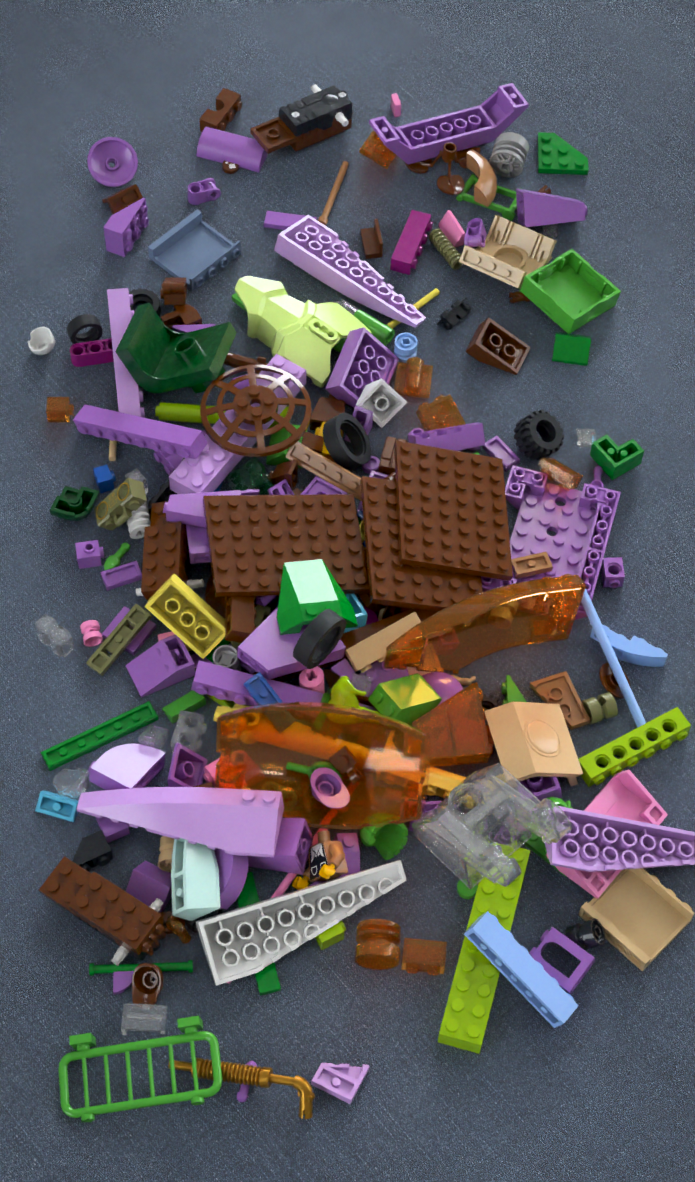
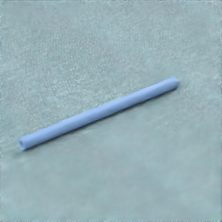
M580 587L576 592L638 728L644 725L646 721L585 587Z

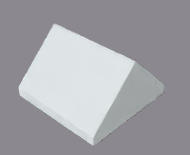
M381 378L365 386L356 405L373 411V421L383 428L407 401Z

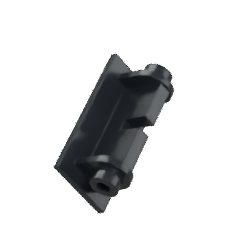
M465 297L461 302L458 299L451 305L452 310H445L439 316L441 320L437 325L442 322L446 330L452 329L459 322V319L462 320L469 314L471 307L464 303L467 298Z

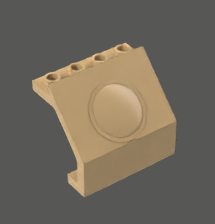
M495 215L486 236L485 247L481 248L478 246L474 249L464 246L459 262L516 288H521L526 275L547 265L552 259L551 254L557 241L499 215Z
M513 701L484 711L510 790L518 787L517 782L536 776L566 777L571 787L578 785L576 777L582 775L583 772L560 704Z

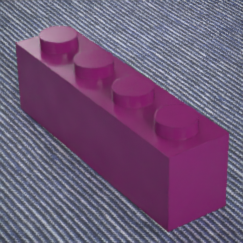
M411 210L391 257L390 270L410 275L412 269H416L417 257L421 256L423 251L422 245L426 244L428 239L427 233L431 232L433 227L431 214Z

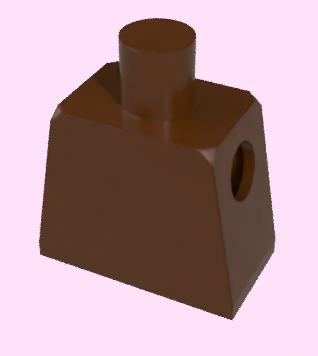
M329 394L328 398H319L311 415L310 430L316 431L317 427H321L322 422L345 413V401L338 400L331 394Z

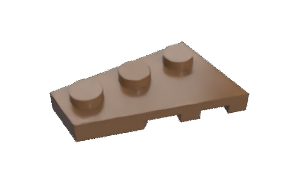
M567 671L530 683L531 689L545 703L560 704L566 725L571 730L590 723V718Z

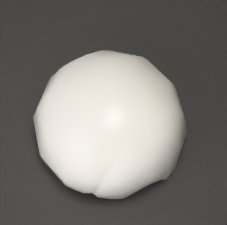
M38 327L30 333L31 340L28 341V345L34 354L45 355L51 352L55 346V338L49 328Z

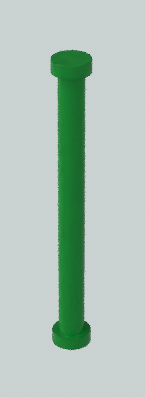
M188 960V962L153 963L161 971H188L193 973V960ZM89 963V975L94 976V974L114 973L117 971H134L139 964H119L117 966L115 964L94 965V963Z

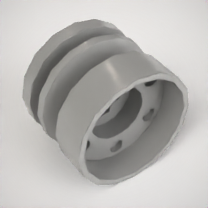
M505 132L500 134L496 138L489 161L495 173L508 178L520 175L529 151L528 141L517 133Z

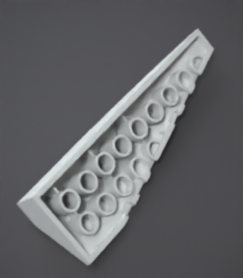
M401 860L196 921L215 985L217 986L258 973L269 964L279 960L290 951L295 950L303 943L313 939L342 919L355 913L358 909L368 905L379 896L405 882L406 876Z

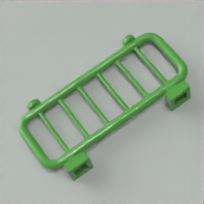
M200 1016L177 1019L179 1030L185 1034L92 1049L90 1047H96V1038L91 1033L69 1036L70 1046L77 1051L67 1053L59 1062L62 1111L71 1118L81 1117L82 1122L95 1121V1115L188 1100H191V1105L204 1104V1098L214 1096L222 1086L218 1040L214 1034L208 1031L198 1032V1030H204L203 1021ZM206 1040L209 1042L211 1050L213 1085L210 1088L199 1090L194 1041ZM190 1042L194 1091L177 1093L173 1045ZM168 1046L172 1094L155 1096L151 1048ZM147 1049L151 1097L133 1100L129 1052ZM125 1052L129 1101L111 1103L108 1055ZM103 1056L107 1104L89 1107L86 1058ZM82 1059L85 1108L73 1109L69 1103L67 1066L73 1060Z

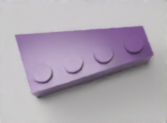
M479 422L408 434L409 443L460 452L468 448L469 450H478L480 446L485 445L483 424Z

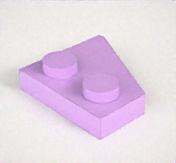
M321 1063L311 1081V1085L351 1104L370 1066L363 1064L362 1067H349V1064L334 1065L332 1063Z

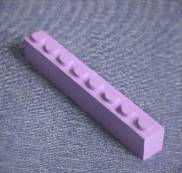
M128 288L108 289L107 296L118 411L145 418L144 407H140V402H143V393L139 391V385L115 352L134 315V310H130V305H134L133 294L129 295Z

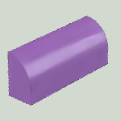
M209 127L204 128L197 147V157L223 163L225 160L238 164L239 168L255 172L260 171L268 155L256 139Z

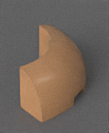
M469 150L466 153V168L470 169L478 177V181L474 185V201L489 207L496 195L497 179L495 171L485 157L475 150Z

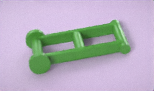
M473 174L465 183L462 193L456 197L458 201L465 200L502 213L503 218L510 221L515 218L514 212L517 209L516 191L497 185L496 193L514 198V201L509 208L495 203H491L489 207H486L474 201V196L467 194L471 186L475 185L478 181L477 177Z

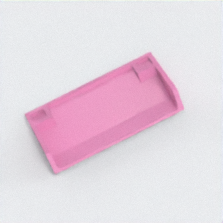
M629 769L616 773L584 810L660 825L668 815ZM555 866L560 872L595 898H599L621 872V870L587 872Z

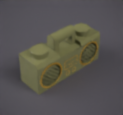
M127 478L94 508L97 525L113 531L117 526L120 527L132 516V511H136L147 501L143 482Z

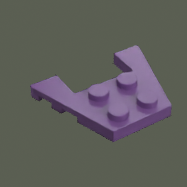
M395 650L388 654V659L381 663L375 662L371 665L372 668L358 675L346 658L330 668L339 677H349L355 689L366 692L364 697L367 699L379 683L409 676L402 651L396 654Z

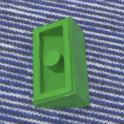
M192 690L166 705L162 710L171 723L174 724L206 705V698Z

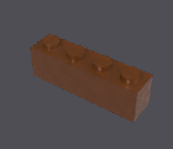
M225 596V640L242 643L257 628L254 626L256 618L254 603L256 596Z

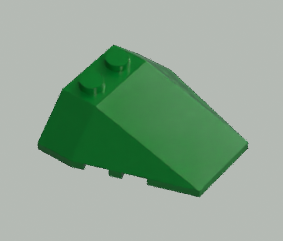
M322 559L284 563L276 616L280 635L300 633L302 625H309L315 617L326 609L333 610L345 619L346 628L358 626L353 606Z

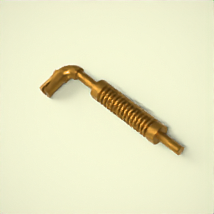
M196 1057L198 1078L201 1079L203 1077V1079L207 1078V1080L211 1078L213 1080L212 1060ZM174 1060L176 1070L190 1071L193 1078L191 1062ZM221 1062L223 1082L227 1081L230 1083L231 1081V1083L235 1082L241 1085L243 1083L244 1085H255L262 1088H270L272 1083L294 1086V1089L298 1090V1097H300L298 1117L303 1119V1114H305V1119L313 1117L312 1107L315 1094L309 1082L303 1077L273 1074V1069L268 1067L261 1068L259 1066L257 1068V1066L253 1067V1065L249 1067V1065L245 1066V1064L237 1065V1063L233 1064L232 1062Z

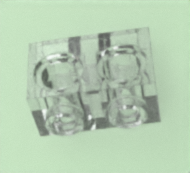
M180 710L170 743L171 754L174 752L175 743H180L195 753L200 752L202 747L201 735H205L207 730V723L204 721L203 714ZM192 724L196 725V726L193 727V728L188 727L189 725H192ZM191 742L189 745H184L183 743Z

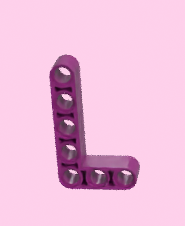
M112 338L73 344L70 347L72 364L76 367L114 362Z

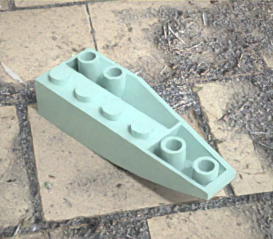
M182 838L174 839L171 866L172 916L193 921L221 908L219 867L214 850L207 848V845L200 843L196 845L188 843V840Z

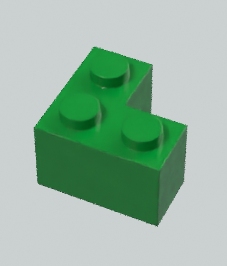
M607 434L592 442L590 456L602 467L611 480L640 465L644 450L634 439L618 447Z

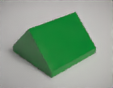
M556 332L552 361L587 366L591 336Z

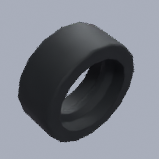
M92 314L79 315L72 319L67 326V333L73 344L99 340L103 333L98 318ZM92 327L86 333L77 334L83 328Z

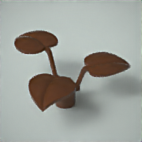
M448 142L444 144L443 151H439L438 156L433 162L432 158L412 164H405L412 172L422 174L428 172V168L433 167L442 156L443 161L448 163V176H440L437 179V187L446 194L459 195L464 189V180L459 175L451 176V163L454 160L456 164L459 163L462 168H466V153L469 150H475L480 153L481 148L472 147L457 151L456 145Z

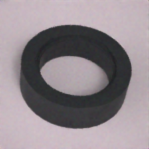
M341 413L326 421L323 426L324 443L330 456L338 465L350 471L366 464L370 460V441L364 428L356 418L350 414ZM340 429L348 436L354 454L346 447Z
M331 609L321 612L307 626L298 639L293 651V657L308 669L318 666L339 642L346 628V620Z

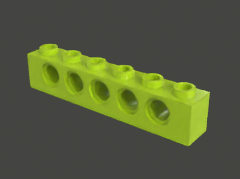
M676 707L579 758L578 760L583 772L580 776L588 787L594 784L599 785L607 777L614 776L616 773L621 772L622 769L628 766H635L644 757L646 759L650 758L659 749H667L674 741L685 739L689 735L688 732L691 724L680 709ZM615 755H618V756H620L622 759H617V758H615L614 756H615ZM597 764H602V765H604L605 767H604V768H601V767L597 766Z

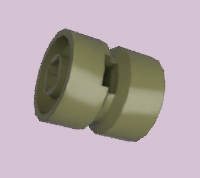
M610 692L598 695L597 699L592 697L582 701L590 718V725L602 721L603 718L609 719L618 715L616 701Z

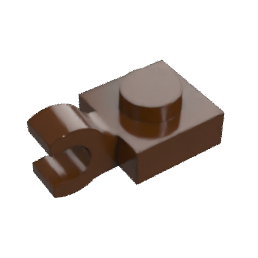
M346 745L328 759L341 775L347 772L349 779L354 784L363 776L354 766L358 760Z

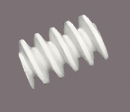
M147 502L136 511L133 510L132 516L127 520L129 536L132 539L143 538L145 527L151 524Z

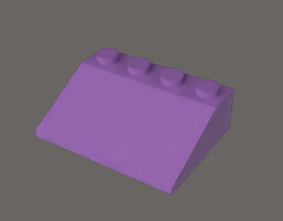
M363 327L349 331L325 389L336 399L343 400L345 404L355 408L367 384L382 378L389 385L399 358L366 328Z

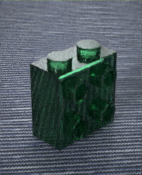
M257 457L247 461L226 477L231 490L259 489V495H269L267 490L274 486L266 468Z

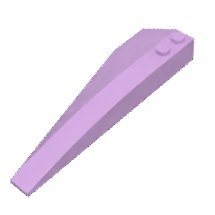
M307 215L278 234L274 251L329 287L374 311L415 328L425 321L426 317L412 304H407L405 297L393 291L394 287L390 283L386 284L383 281L384 278L366 261H361L359 259L360 255L356 251L352 252L345 241L341 242L338 239V234L311 216Z

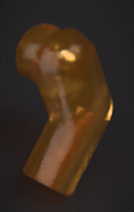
M168 916L166 921L167 929L177 935L183 944L190 942L191 936L184 925L179 922L178 917Z

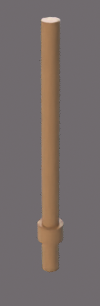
M343 161L323 213L318 218V221L327 226V218L349 166L347 161Z

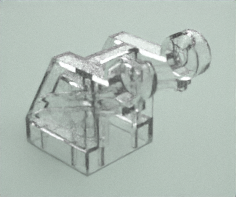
M499 763L470 774L450 792L448 797L412 823L414 836L470 890L485 877L494 884L497 882L507 887L521 875V868L515 858L508 857L532 837L531 832L541 837L543 843L551 844L552 842L558 843L572 830L569 819L553 801L547 798L540 801Z

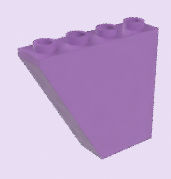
M278 607L238 646L237 651L239 659L256 672H260L267 680L308 669L293 657L295 645L308 625H302L300 633L280 635L276 618ZM339 640L332 652L319 665L344 657L346 646L341 640Z

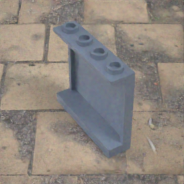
M195 210L149 245L148 253L152 261L174 278L186 277L187 287L193 291L241 254V241L238 240L235 244L204 222L202 220V213L199 210Z

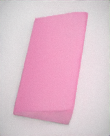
M448 210L439 222V228L456 248L464 245L465 232L452 211Z

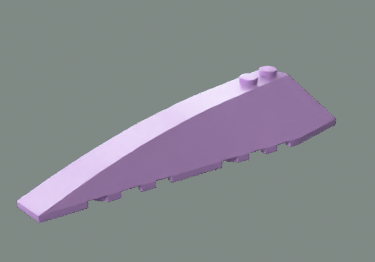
M147 787L81 793L76 810L77 812L98 818L107 817L116 823H119V821L125 822L130 827H143L148 832L173 839H186L191 844H204L209 849L225 850V853L231 855L274 857L284 804L282 792L207 787Z
M551 805L542 814V835L550 865L587 872L695 865V832Z

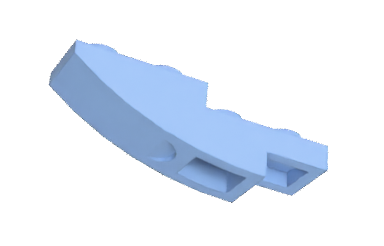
M602 625L617 659L641 666L663 667L665 665L668 654L662 649L656 648L647 643L646 640L636 636L628 640L625 636L610 630L606 625ZM592 627L590 637L598 641L597 636Z

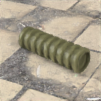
M434 229L429 234V240L453 270L462 267L463 264L459 262L461 254H459L458 250H456L441 229Z

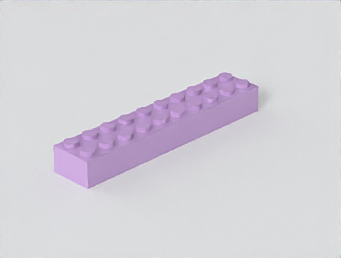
M276 354L267 364V366H273L290 373L303 386L306 384V369ZM263 370L259 373L263 375L272 376L276 379L282 376L274 372ZM256 379L257 385L267 387L272 383L265 379ZM290 379L284 382L290 389L293 397L301 390ZM280 386L273 391L277 398H288ZM253 403L251 406H252V407H259L260 404H259V403ZM278 405L277 413L280 415L287 405ZM234 409L227 410L224 413L231 423L237 418ZM220 419L212 427L221 437L228 429ZM272 419L262 424L263 430L268 429L274 420ZM242 422L239 428L255 431V425ZM233 433L228 440L232 444L250 448L257 442L256 437H245ZM206 434L204 437L207 445L198 458H185L169 476L170 490L177 494L214 492L244 456L221 448Z

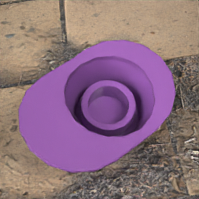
M326 767L314 770L310 777L311 791L314 798L329 808L338 809L345 807L349 803L350 795L339 775Z

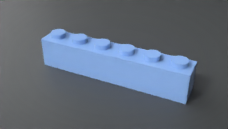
M488 911L479 916L464 933L553 1028L564 1024L579 1006L574 1001V998L559 986L558 981L551 977L544 970L543 966L529 955L528 950L514 939L512 933L505 930L498 922V919Z

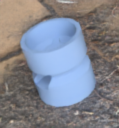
M400 333L395 338L394 354L399 358L397 364L401 366H409L416 361L418 340L411 333Z

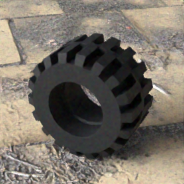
M537 410L516 424L514 439L517 442L515 444L519 446V451L523 452L525 457H530L531 460H542L560 449L563 445L564 435L562 432L564 431L560 427L561 423L557 422L554 415L551 416V413L548 411Z

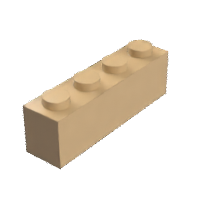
M413 612L345 650V654L355 672L361 670L363 673L372 668L371 663L378 660L381 663L388 659L390 652L395 650L397 654L407 648L405 644L412 641L414 644L422 640V635L426 633V630L416 612Z

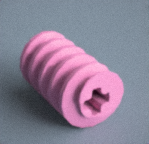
M316 666L313 669H305L300 673L299 685L301 688L325 693L324 673L320 667Z

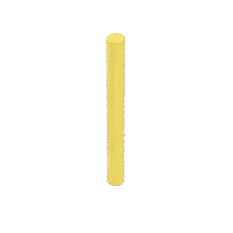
M435 288L413 306L419 310L439 295V290ZM393 319L387 326L393 329L401 322Z

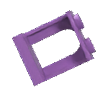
M552 927L550 931L546 930L540 938L541 944L538 948L533 947L529 955L539 962L551 977L558 981L559 986L566 993L571 995L594 964L595 957ZM549 942L560 945L581 961L569 978L542 958L541 953Z

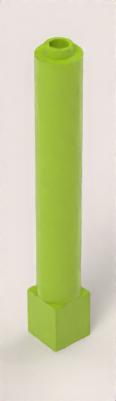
M160 402L159 406H156L155 416L159 417L161 421L202 423L200 405ZM206 405V409L214 407L211 405ZM286 407L280 413L283 418L286 416L289 407ZM218 413L207 416L210 424H215L220 419ZM274 420V422L269 426V428L274 427L278 423Z

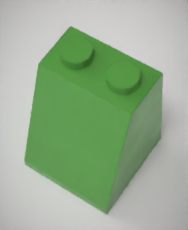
M417 673L379 683L368 700L390 725L420 730L442 698Z

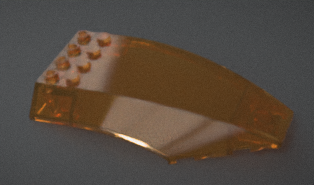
M565 574L554 578L547 576L538 580L498 587L466 598L423 620L386 647L384 668L405 670L407 669L406 667H416V671L444 672V670L453 671V674L459 675V670L470 663L504 649L527 644L566 640L569 638L586 588L585 582L579 575Z

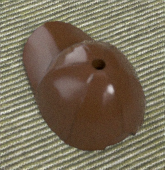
M142 963L133 972L132 1001L140 1009H153L162 990L163 973L157 965Z

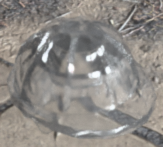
M78 767L76 770L67 768L61 770L53 779V785L58 791V795L69 799L80 798L81 793H85L88 789L89 780L87 776L89 771Z

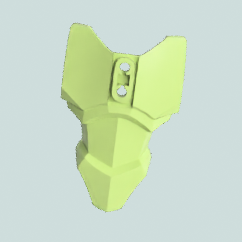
M246 276L240 278L236 284L235 292L244 304L248 315V337L257 338L270 347L273 357L278 354L306 369V375L318 387L322 388L330 378L331 349L342 338H347L349 331L364 327L371 333L363 323L338 303L326 302L316 304L310 300L303 303L288 296L280 281Z

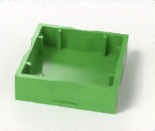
M573 249L555 258L550 264L542 266L526 275L520 292L568 334L614 307L621 293L615 285L595 271Z

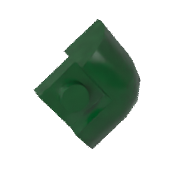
M65 486L61 495L56 497L50 513L52 516L70 521L82 520L92 512L100 493L97 490L83 486L80 490Z

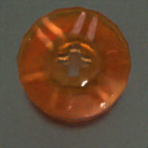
M367 919L359 922L356 934L358 944L355 950V963L363 968L373 970H386L397 967L400 958V948L397 946L400 944L401 927L399 924L385 919Z

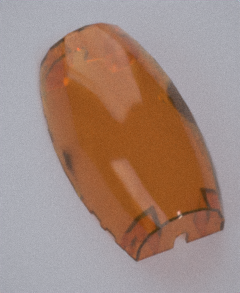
M286 702L251 706L223 713L217 718L216 752H221V756L216 764L215 788L282 792L284 804L282 818H305L308 826L313 828L363 829V827L370 826L377 828L383 827L386 824L406 823L421 819L428 789L431 752L430 735L422 730L379 713L350 706L315 702ZM346 745L358 760L354 766L363 776L354 784L349 779L347 772L343 773L341 780L349 792V803L343 808H329L317 801L312 795V787L308 775L287 770V762L310 767L315 762H330L328 759Z

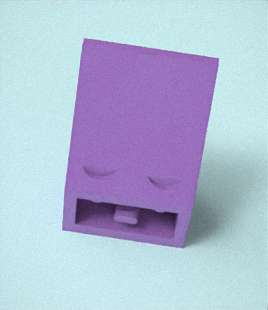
M142 198L111 215L103 227L106 251L125 257L132 250L134 242L140 238L142 230L149 223L146 198Z
M175 634L160 640L126 665L141 698L195 676L194 662L183 641Z

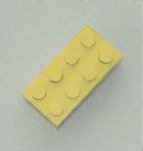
M175 574L156 591L145 605V608L202 659L225 637V619Z

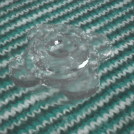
M558 224L542 225V228H544L542 235L552 239L559 236Z

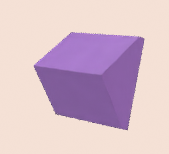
M175 743L167 779L168 787H193L203 784L204 767L207 765V759L180 743Z
M144 861L133 869L126 892L149 907L156 898L160 899L164 904L159 912H163L172 897L171 873Z

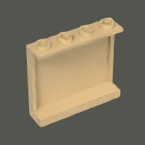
M644 868L621 870L599 898L594 897L589 903L586 901L581 906L579 916L585 921L596 918L604 929L605 939L643 972L691 922L694 912L690 905L680 901L671 889H666L656 876L650 875Z

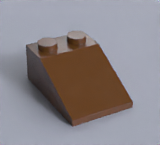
M488 317L478 326L465 352L479 362L517 375L531 347Z

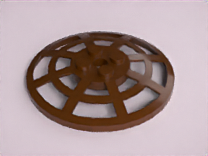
M246 365L223 373L208 386L202 397L200 416L207 435L221 448L241 456L263 457L282 452L300 440L310 424L311 401L303 384L290 373L273 366ZM255 370L270 371L282 376L276 379L268 375L255 374ZM244 371L248 373V375L238 377L229 383L222 382V380L231 375ZM249 379V386L241 390L234 387L235 384ZM256 379H265L272 383L265 387L257 385ZM289 379L301 389L305 399L294 398L284 382ZM215 386L221 388L222 390L217 399V406L206 409L209 393ZM280 386L288 398H277L273 391ZM227 391L235 395L233 402L222 404ZM253 403L260 404L259 407H252L251 405ZM278 405H289L288 412L284 418L277 413ZM295 405L306 406L304 419L300 427L296 429L289 423L293 416ZM234 409L237 418L231 423L223 411ZM218 413L221 422L228 428L222 437L213 430L207 416ZM272 419L278 423L272 428L263 430L262 424ZM242 422L255 425V431L239 428ZM283 428L292 434L280 443L265 447L264 436L274 434ZM233 433L245 437H256L257 448L239 446L230 443L228 440Z

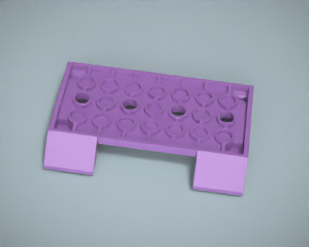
M512 465L505 487L506 500L519 512L510 539L511 559L547 552L553 568L550 572L518 579L515 578L513 573L510 581L481 576L483 595L493 602L495 594L508 593L518 600L517 609L566 622L587 617L576 590L580 587H585L592 601L621 492L584 483L583 490L579 491L547 483L548 474ZM557 501H561V502H563L565 505H564V506H558V505L556 504V502H557ZM554 531L556 535L550 536L547 532ZM537 592L539 596L531 597L529 593Z

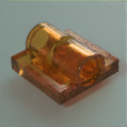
M418 357L409 358L407 363L398 362L394 390L402 396L429 398L433 366L424 365V361Z

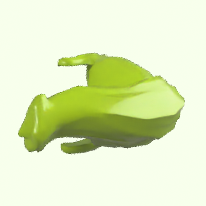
M341 676L331 690V700L328 702L329 713L335 719L347 723L369 720L380 723L383 716L378 711L359 706L356 694L365 696L366 692L355 689L349 677Z

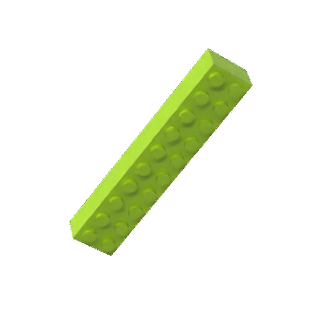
M490 840L466 931L479 916L487 911L498 919V922L505 930L511 931L531 850ZM466 936L463 940L439 1031L438 1043L480 1054L500 971Z

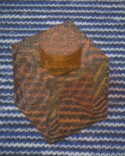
M47 397L46 414L48 422H70V415H74V405L70 404L69 397Z

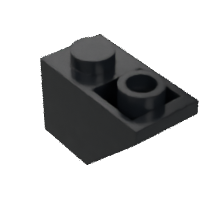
M102 830L82 838L73 858L74 863L88 872L91 868L98 865H106L113 859L112 851Z

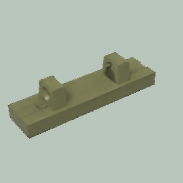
M135 604L86 662L87 666L103 676L151 619V614L138 604Z

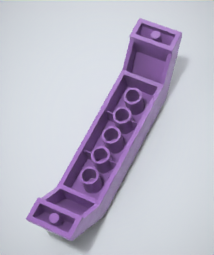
M510 83L498 86V90L479 106L399 127L391 125L385 116L370 119L369 124L387 148L405 163L412 164L437 157L439 151H443L444 144L448 142L454 143L457 151L493 142L528 108L529 104L514 84Z

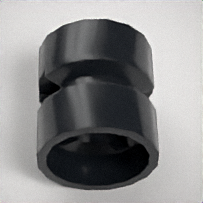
M596 918L584 921L583 924L578 923L569 926L565 930V936L584 950L604 945L605 943L604 929Z

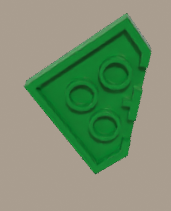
M538 132V173L588 175V158L555 133Z

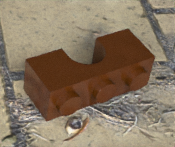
M223 88L216 97L217 111L207 109L199 119L200 131L203 132L205 127L225 131L227 124L233 120L237 111L241 110V94Z

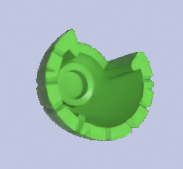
M387 814L370 816L359 830L362 843L369 847L375 846L385 860H389L394 855L399 854L408 839L406 837L408 836L406 825L400 819Z

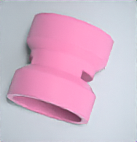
M88 620L80 625L81 633L84 635L83 641L85 646L93 647L102 643L103 638L99 632L100 626L98 621Z

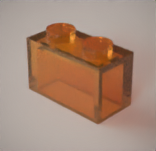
M404 938L401 970H406L408 973L427 972V974L433 976L444 974L447 942Z

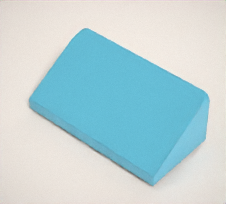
M40 791L35 811L74 822L78 814L76 808L79 800L49 791Z

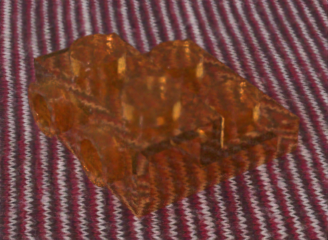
M374 129L359 153L386 169L389 168L397 157L395 153L383 144Z
M443 394L439 395L431 403H428V401L418 406L419 409L416 411L421 424L428 431L466 424L450 394L446 396Z
M541 458L538 464L542 467L540 471L548 474L549 480L560 482L559 486L566 490L577 489L583 478V475L554 458Z

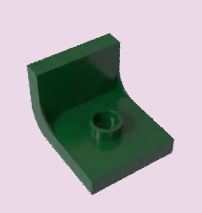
M146 303L137 307L115 352L136 383L144 390L152 393H162L188 386L196 394L206 391L214 380L225 373L226 370L223 367V363L237 332L230 322L187 333L175 332L165 326L152 305Z

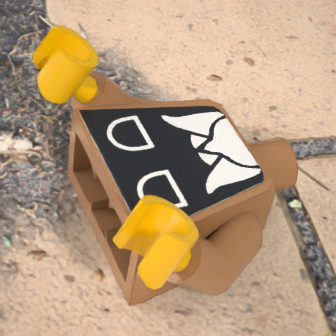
M329 831L317 832L318 844L309 848V867L303 873V878L297 876L292 882V886L297 890L308 887V881H330L348 873L342 843L340 841H331Z

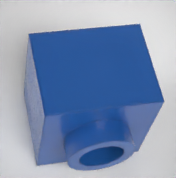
M108 465L93 468L99 492L104 493L113 490V482L116 481L113 470L110 471Z

